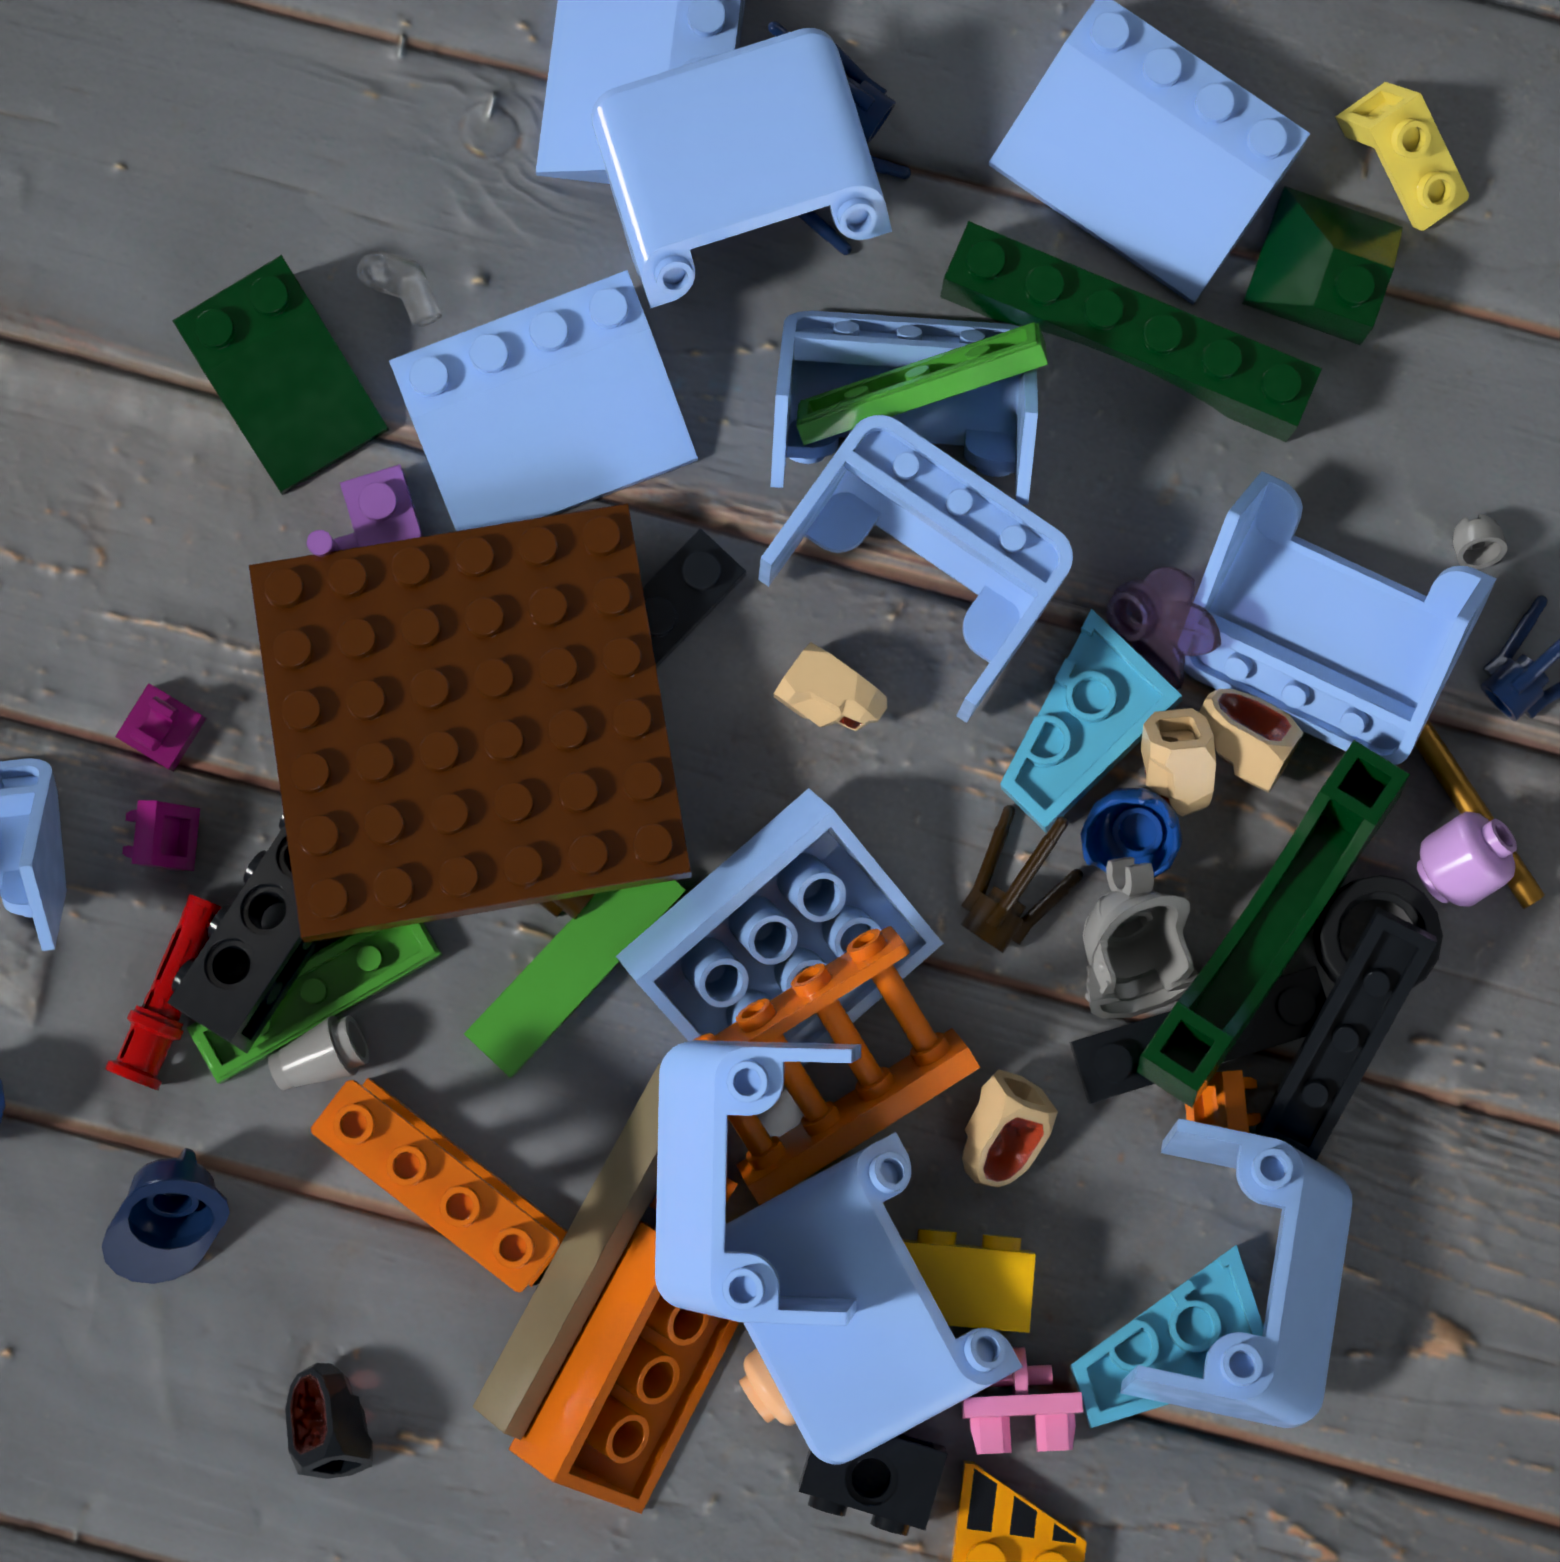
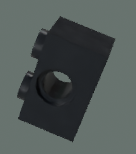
M900 1434L858 1458L839 1465L829 1464L820 1460L809 1448L799 1482V1492L810 1495L808 1505L817 1510L837 1516H845L847 1508L850 1507L873 1514L870 1522L871 1525L891 1533L908 1536L910 1526L926 1530L948 1453L945 1446L906 1434ZM868 1458L882 1461L890 1471L889 1479L885 1486L874 1492H866L859 1489L852 1480V1472L855 1466Z

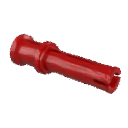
M189 894L181 914V919L168 944L142 1007L136 1005L134 1011L130 1010L127 1017L131 1023L130 1029L117 1059L109 1060L105 1070L154 1090H159L162 1083L158 1077L160 1069L172 1042L180 1040L184 1032L181 1030L183 1023L179 1022L182 1012L167 1003L173 994V980L182 965L191 958L196 959L209 940L208 928L214 916L222 908L221 906H216L214 903Z

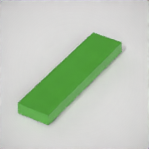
M1033 322L801 400L798 403L796 427L803 445L852 430L857 423L869 416L885 415L891 417L1048 365L1046 343L1039 323L1035 324Z
M676 880L596 893L576 919L572 918L469 1027L464 1035L508 1077L513 1078L618 966L620 962L615 956L672 908L687 891Z
M425 923L347 935L311 955L248 1053L243 1052L197 1022L187 1027V1030L217 1083L222 1084L267 1058L269 1055L279 1051L329 1016H339L443 954Z

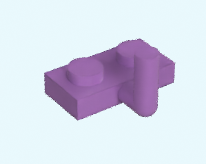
M399 464L340 482L354 533L333 539L328 532L315 530L307 538V547L313 555L324 557L332 551L423 537L401 465Z

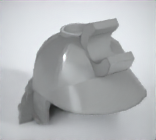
M1124 857L1108 860L1106 873L1111 891L1098 899L1094 909L1085 921L1083 930V941L1089 963L1086 966L1088 977L1085 998L1089 1001L1092 1014L1102 1019L1131 1018L1164 1007L1179 999L1198 975V972L1194 969L1193 960L1183 935V929L1190 912V902L1187 898L1160 894L1153 891L1154 872L1152 864L1148 862L1135 864L1133 857Z

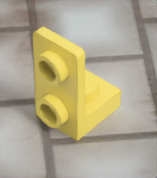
M1384 82L1335 116L1346 138L1375 149L1414 228L1421 231L1426 230L1468 200L1469 193L1421 93Z

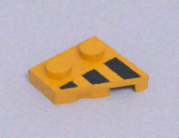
M964 1460L951 1562L1085 1561L1087 1541L1084 1537L1061 1521L1054 1519L1029 1499L984 1471L975 1462Z

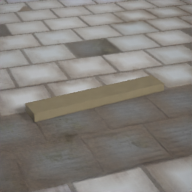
M658 1064L473 1405L476 1411L506 1435L521 1440L657 1191L659 1070L661 1064Z

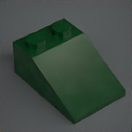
M282 255L172 320L206 377L282 495L389 431V428Z

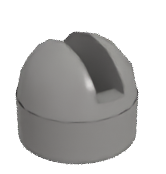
M1478 514V519L1468 521L1467 517L1460 520L1454 529L1452 543L1457 561L1461 566L1475 569L1486 568L1499 562L1507 552L1503 531L1492 517Z

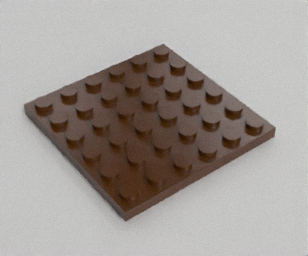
M628 503L332 551L324 557L308 555L249 565L300 934L304 942L691 878Z

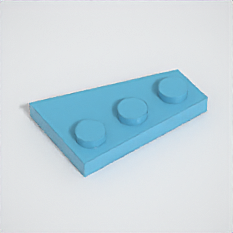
M1091 609L1081 627V633L1067 659L1065 658L1055 677V683L1038 716L1034 717L1000 783L1001 789L1047 833L1058 817L1064 816L1142 740L1143 724L1156 711L1173 710L1182 702V695Z
M1237 1245L1070 1365L1077 1390L1082 1392L1083 1409L1090 1429L1169 1405L1168 1403L1120 1393L1122 1380L1137 1365L1202 1378L1207 1353L1218 1339L1235 1332L1258 1336L1263 1335L1264 1326Z

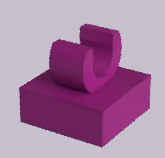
M148 683L115 737L174 772L207 718Z
M138 800L137 809L127 812L125 821L135 822L133 846H123L122 854L132 858L131 864L175 871H194L200 808L162 801Z

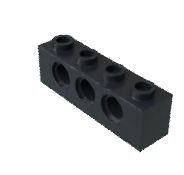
M284 813L279 822V829L281 831L267 851H260L249 863L243 878L245 885L232 905L226 904L214 916L208 928V937L210 938L197 958H191L186 961L177 972L172 983L173 994L167 1002L184 1015L245 1053L249 1052L321 942V940L304 942L301 938ZM285 903L286 915L283 921L275 928L262 929L261 921L264 912L274 904ZM249 957L250 970L247 976L238 983L227 984L226 972L230 964L238 958Z

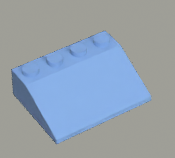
M558 0L536 175L610 184L591 122L592 109L597 99L612 88L740 48L745 0Z
M1095 0L1060 49L992 156L989 166L1194 305L1295 162L1310 133L1114 0Z
M628 270L389 360L456 531L557 515L698 461Z
M808 788L615 957L688 1041H692L707 1033H712L715 1036L737 1022L736 1016L749 1004L763 998L772 1000L791 988L792 980L806 968L820 963L826 966L845 954L848 944L868 930L880 929L881 931L891 926L903 939L910 953L893 964L902 980L944 943L837 813ZM869 979L838 1000L854 1023L878 1002L882 995L873 980ZM816 1013L783 1034L788 1043L830 1044L833 1041ZM801 1062V1064L803 1065V1067L808 1063V1062Z

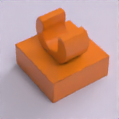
M1242 1070L1216 1072L1193 1108L1185 1104L1186 1119L1249 1133V1126L1257 1125L1261 1121L1260 1113L1247 1114L1245 1090L1257 1088V1080L1252 1077H1243Z

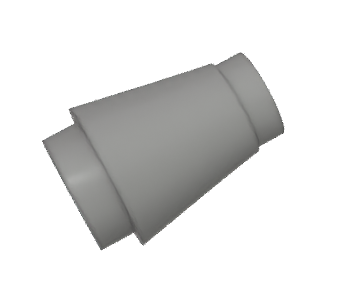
M348 1015L341 1019L329 1016L281 1048L279 1052L269 1055L268 1065L276 1085L282 1091H285L292 1087L297 1088L354 1076L357 1074L359 1066L369 1062V1050L359 1025L351 1016Z

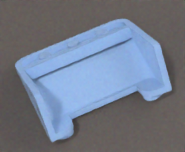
M798 29L612 88L603 93L593 106L591 113L592 126L630 254L650 308L675 301L686 294L691 288L695 279V266L690 252L691 249L826 206L830 207L832 218L838 230L848 238L866 240L892 232L884 196L838 48L833 39L820 29Z
M1261 471L1226 515L1177 645V656L1180 665L1189 676L1216 690L1235 689L1265 700L1290 714L1302 731L1335 747L1347 751L1353 740L1394 765H1398L1405 761L1412 752L1487 602L1497 578L1472 567L1453 566L1438 575L1427 596L1295 536L1303 509L1300 497L1288 483Z
M896 1132L726 1224L725 1251L751 1252L766 1258L774 1266L778 1274L780 1296L857 1299L856 1313L847 1326L744 1323L808 1447L817 1458L834 1465L844 1464L858 1458L1023 1367L1009 1341L993 1329L977 1328L955 1339L883 1202L901 1193L907 1187L911 1178L910 1158Z

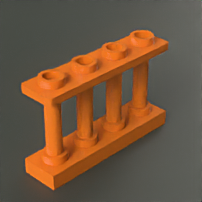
M891 926L881 931L880 929H871L860 934L848 944L845 954L826 966L820 963L806 968L792 980L791 988L772 1000L763 998L749 1004L736 1016L737 1022L715 1036L712 1033H707L694 1039L788 1043L783 1034L816 1013L835 1044H861V1058L853 1063H847L858 1080L855 1090L834 1103L831 1101L825 1102L801 1062H784V1086L803 1114L801 1124L780 1137L770 1136L757 1115H728V1119L749 1150L746 1154V1159L736 1164L759 1205L792 1188L981 1068L968 1046L953 1028L945 1033H935L893 965L906 957L910 951L903 939ZM869 979L873 980L913 1046L910 1050V1055L889 1068L878 1065L838 1000Z
M367 1078L363 1085H360L355 1080L346 1081L311 1127V1133L515 1292H522L528 1285L530 1287L534 1286L550 1265L568 1232L567 1229L371 1078Z

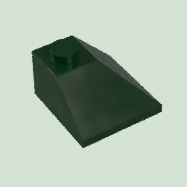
M1284 186L1242 304L1361 345L1376 322L1395 267L1403 227Z

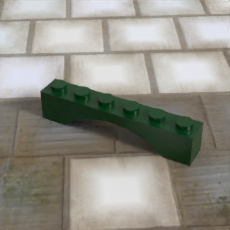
M970 221L966 225L943 279L940 296L943 299L999 322L1019 326L1033 322L1035 324L1039 323L1042 332L1083 344L1148 371L1207 403L1227 418L1284 442L1288 441L1298 427L1322 370L1317 366Z
M1353 740L1318 792L1294 834L1240 917L1188 989L1176 1002L1141 1054L1137 1070L1139 1074L1193 1108L1400 798L1410 775L1409 773Z

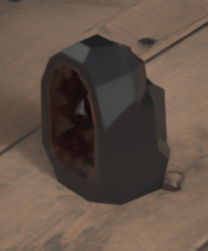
M315 1363L298 1373L290 1385L285 1406L288 1451L299 1475L331 1479L351 1476L372 1467L373 1441L368 1434L365 1411L360 1404L359 1396L353 1395L348 1378L332 1363Z

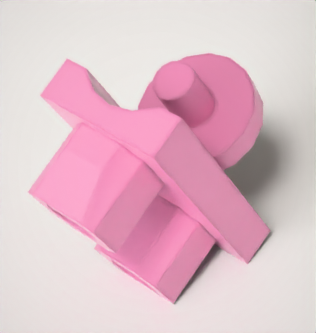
M1012 1347L1023 1367L989 1386H1012L1013 1395L969 1397L961 1401L962 1419H969L970 1433L976 1455L1012 1453L1010 1417L1034 1416L1036 1452L1073 1450L1076 1428L1075 1414L1083 1412L1082 1392L1029 1395L1028 1385L1053 1384L1052 1365L1027 1366L1025 1347Z

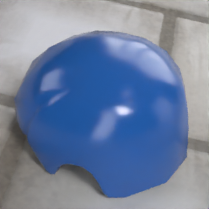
M1118 788L1096 801L1080 833L1083 857L1087 865H1095L1105 873L1108 860L1133 857L1135 864L1151 863L1155 878L1171 868L1182 844L1180 823L1176 811L1161 796L1145 788Z

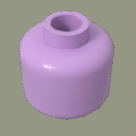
M1466 811L1429 834L1421 842V859L1417 862L1418 874L1428 892L1442 903L1450 901L1457 906L1470 907L1506 885L1514 877L1515 861L1512 853L1517 850V844L1511 831L1500 820L1493 819L1490 821L1479 813Z

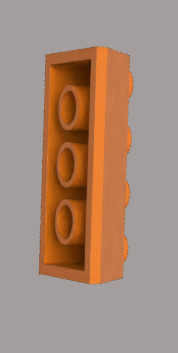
M641 1220L521 1440L514 1438L508 1449L554 1483L642 1514L740 1323L677 1308L669 1304L661 1296L655 1281L656 1227Z

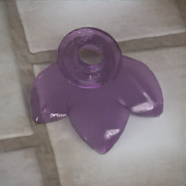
M1160 567L1154 569L1145 580L1133 579L1121 584L1109 600L1106 614L1110 627L1124 640L1132 641L1133 649L1178 690L1182 688L1184 682L1185 655H1204L1216 650L1221 646V636L1214 617L1204 607L1191 602L1195 592L1194 578L1178 568Z

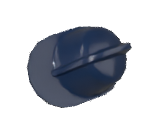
M185 1148L177 1158L158 1159L147 1163L134 1175L127 1197L106 1229L102 1242L104 1260L117 1275L132 1282L149 1284L172 1281L190 1272L203 1259L217 1234L225 1225L230 1214L227 1198L216 1188L211 1173L197 1163L195 1152L192 1149Z

